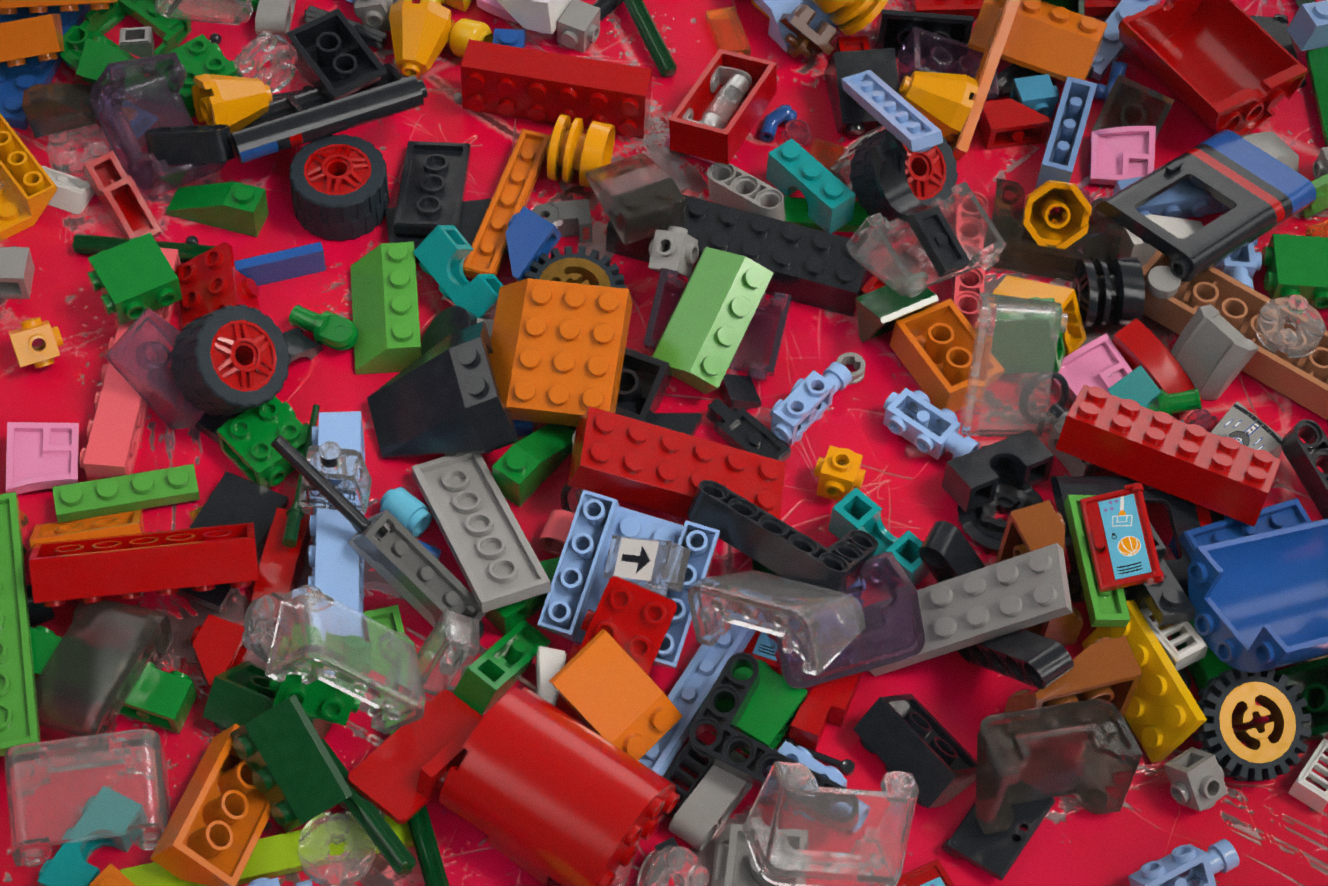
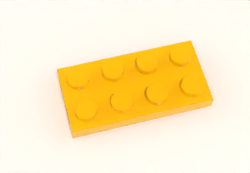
M1130 600L1126 601L1130 615V621L1126 627H1097L1081 644L1086 649L1090 644L1104 637H1111L1112 639L1126 637L1142 672V676L1125 713V718L1151 762H1162L1204 724L1207 719L1135 601Z

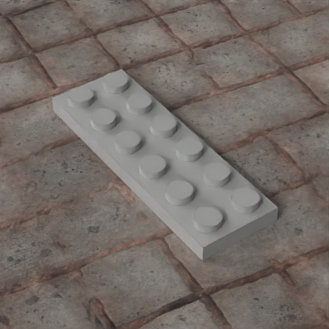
M458 452L456 455L444 456L411 466L413 478L482 613L551 591L550 580L481 454Z
M1058 543L863 608L866 648L869 651L867 657L869 672L876 677L1073 613L1063 548Z

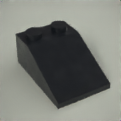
M339 8L286 33L287 57L303 78L333 101L344 98L388 76V71Z

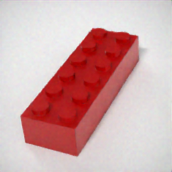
M469 39L461 63L462 109L556 124L559 115L563 114L570 116L571 126L574 119L578 117L582 118L584 129H588L592 121L614 125L615 134L644 138L650 114L652 69Z
M1085 384L1066 416L1055 448L1071 456L1253 527L1256 525L1281 462V459L1274 457L1265 450H1255L1240 444L1231 437H1221L1206 431L1202 426L1187 424L1174 419L1168 413L1153 411L1140 406L1134 400L1122 399L1107 393V391L1100 387H1090Z
M589 406L576 428L567 486L584 489L610 498L689 519L687 511L699 483L703 480H711L725 486L780 520L786 462Z
M254 522L34 544L29 558L33 602H43L45 607L61 606L66 604V600L81 599L82 603H94L102 601L104 599L103 596L118 595L120 599H133L140 597L141 592L156 591L157 595H171L177 593L178 588L193 587V591L198 592L215 589L217 584L230 583V587L241 588L252 585V581L259 580Z

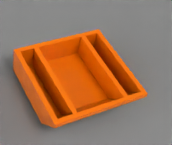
M532 278L500 287L490 340L494 353L489 354L501 400L511 411L513 420L577 427L589 406L615 413L633 305L629 289Z

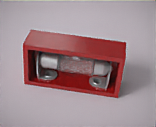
M719 49L669 119L670 150L728 165L777 93V63Z

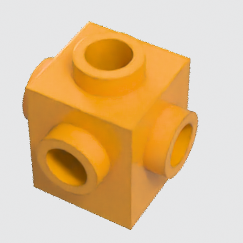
M40 317L20 322L22 328L8 331L20 367L34 364L35 368L50 365L55 362L53 357L60 356L58 347L64 345L58 326L51 328L50 322L48 320L41 321ZM35 339H43L40 346H32V342Z
M830 445L826 458L819 457L814 471V476L819 477L816 495L839 502L854 488L860 490L866 474V470L860 469L863 455L854 453L847 448H838Z

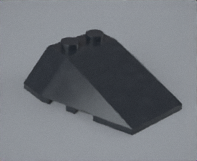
M484 321L451 333L367 397L381 455L384 459L425 457V454L441 453L449 456L456 455L458 452L485 454L519 442L511 411L501 400L489 354L494 353Z

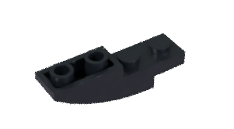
M1150 523L1160 568L1164 573L1165 580L1148 586L1147 582L1128 586V589L1139 609L1149 608L1160 626L1191 621L1196 610L1164 561L1163 557L1167 548Z

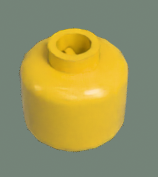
M465 18L458 20L454 24L448 42L452 53L457 57L463 58L469 39L493 43L494 35L490 27L484 22Z

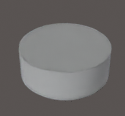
M1168 266L1152 268L1146 280L1147 290L1153 296L1162 299L1175 296L1181 284V278L1173 275Z

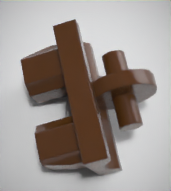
M800 3L791 14L784 13L779 19V22L797 36L795 37L791 33L786 35L785 40L790 44L787 53L792 58L800 54L808 58L812 54V50L807 47L808 45L818 54L824 52L826 55H830L834 50L830 43L837 30L826 21H820L815 30H812L808 25L816 13L806 4Z

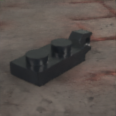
M718 398L708 405L706 417L714 424L713 428L718 435L732 447L782 462L790 457V447L743 407L740 410L735 407L731 410Z

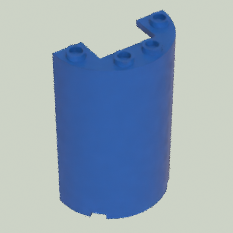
M1328 519L1196 548L1191 564L1187 569L1189 600L1196 610L1193 617L1194 626L1197 633L1203 637L1209 648L1222 662L1237 670L1255 673L1328 655Z

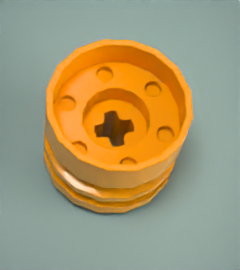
M812 0L825 14L831 13L830 20L835 25H838V28L845 35H852L866 27L880 14L888 0Z
M559 115L547 148L548 179L556 181L562 173L563 182L570 183L577 170L579 171L580 186L601 190L606 182L612 160L615 126L592 121L585 134L583 133L582 118H575L571 126L570 116Z

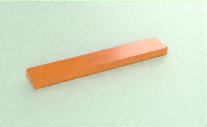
M1002 0L975 77L979 86L977 94L971 92L969 99L974 101L973 107L958 135L955 134L951 145L952 153L956 160H960L969 149L1020 0Z
M522 128L472 243L473 251L466 257L463 264L465 277L474 279L478 274L494 273L495 276L497 275L508 249L505 234L508 229V223L514 214L519 213L523 206L526 207L547 157V148L551 135Z

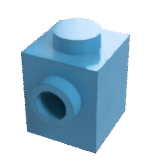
M1049 74L1014 78L1009 98L1047 117H1052L1055 105L1059 103V91L1057 86H1053Z

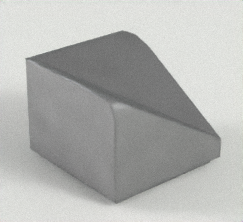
M152 27L121 28L119 48L145 60L154 61Z

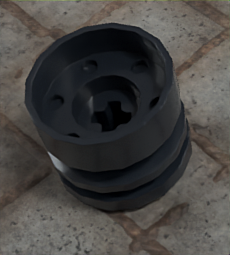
M1137 257L1112 258L1108 268L1102 258H1095L1093 262L1090 259H1078L1073 273L1072 289H1075L1084 327H1091L1094 323L1096 326H1105L1109 317L1113 325H1128L1136 318L1141 321L1145 305V282L1141 263Z

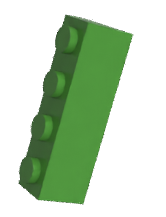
M414 242L380 244L350 266L353 323L359 333L358 341L354 345L356 375L401 372L422 356L416 262L413 253L415 250Z
M705 247L651 357L668 362L672 376L704 394L718 389L774 272L746 256Z

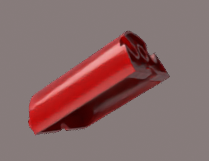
M1166 0L1163 6L1160 3L1150 5L1139 13L1126 16L1118 25L1121 43L1215 134L1222 130H1230L1237 135H1242L1257 129L1275 115L1272 109L1284 96L1288 100L1293 96L1308 72L1306 67L1233 0Z
M524 686L522 691L514 688L503 696L473 730L463 745V748L468 750V753L460 765L450 768L440 792L439 802L562 886H611L616 877L614 872L620 865L626 867L634 858L638 849L634 845L636 841H640L642 838L647 841L653 835L659 824L657 819L663 812L668 815L674 809L680 795L676 793L675 784Z

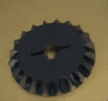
M999 477L994 502L967 513L958 505V523H961L963 527V534H968L971 537L972 544L977 542L983 546L984 551L990 548L996 550L998 554L1010 512L1041 503L1043 500L1032 487L1020 490L1011 480ZM996 511H999L1001 514L1007 513V521H1004L1002 518L996 519Z

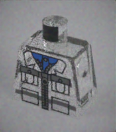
M333 441L324 442L321 446H310L306 459L360 512L367 513L372 479L361 452L340 448L339 444ZM302 476L299 506L337 510Z

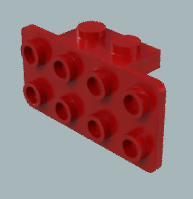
M223 242L176 268L175 274L179 279L182 300H179L183 328L193 322L194 319L229 305H246L249 308L254 307L260 310L258 286L253 279L247 278L236 270L232 246L228 243Z
M612 576L607 583L596 611L588 609L580 628L586 632L581 645L574 642L566 663L604 629L648 675L677 610L676 602L624 578ZM559 694L556 707L569 716L582 721Z
M442 690L348 774L347 782L396 823L404 824L442 789L450 768L462 763L468 753V750L463 748V745L483 719V716L449 690Z

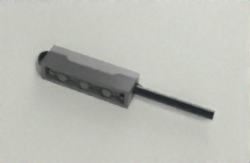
M279 435L271 443V446L352 524L357 532L348 544L448 642L460 639L466 643L473 631L474 643L482 638L484 625L481 619L487 612L482 613L474 595L388 510L367 519L282 435Z

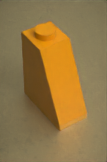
M1007 275L990 295L991 300L1001 298L1008 300L1029 299L1033 297L1041 299L1054 298L1065 347L1064 357L1079 349L1087 339L1075 289Z

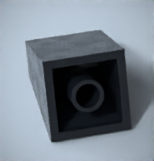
M895 48L833 53L824 75L837 133L846 132L849 136H856L868 130H878V133L886 129L843 90L841 78L871 70L898 93L899 80Z

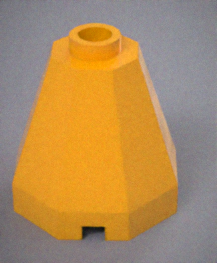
M399 0L391 5L389 21L395 62L398 69L406 76L415 75V77H418L429 71L448 42L451 29L455 24L454 19L451 20V11L432 0H420V4L412 3V0Z
M914 71L910 77L905 76L903 78L898 93L902 94V97L938 127L946 140L952 142L954 134H959L973 107L974 101L969 99L970 93L977 94L979 86L976 79L967 75Z
M202 74L193 77V82L197 85L192 86L191 93L198 121H205L207 125L227 124L230 128V134L234 131H240L268 112L269 103H272L273 100L270 87L267 84L264 85L263 81L258 78Z
M1048 180L1027 195L1022 223L1039 246L1047 247L1048 245L1066 249L1087 234L1092 206L1076 184Z

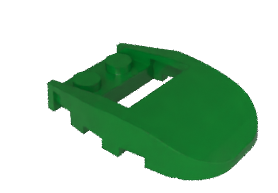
M118 0L117 3H109V9L90 10L85 14L86 20L80 26L73 25L63 35L64 51L59 53L63 62L76 72L86 38L93 40L94 36L108 39L104 34L114 28L126 16L130 15L144 26L152 27V31L163 39V43L154 50V59L177 48L192 31L191 18L165 0ZM113 42L112 46L118 48L143 73L146 74L152 71L151 61L143 58L139 61L128 52L121 50Z

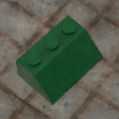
M247 660L215 676L202 717L213 721L217 728L226 730L235 723L241 727L273 708L274 691L269 690L273 671ZM308 716L319 737L323 739L333 722Z
M296 695L291 696L230 733L236 754L245 760L252 772V780L255 787L264 793L271 805V813L274 820L280 826H283L286 833L353 795Z

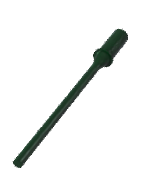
M317 404L313 405L303 453V457L308 461L310 460L312 449V426L317 424L320 406ZM299 474L294 503L286 511L287 520L282 544L289 548H293L297 544L301 519L304 517L301 509V500L306 479L301 474Z

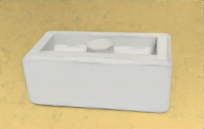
M41 166L57 186V191L48 205L74 214H80L95 195L89 182Z

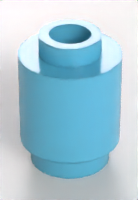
M403 487L388 490L380 500V513L388 510L415 537L421 535L432 521V514L428 512V507Z

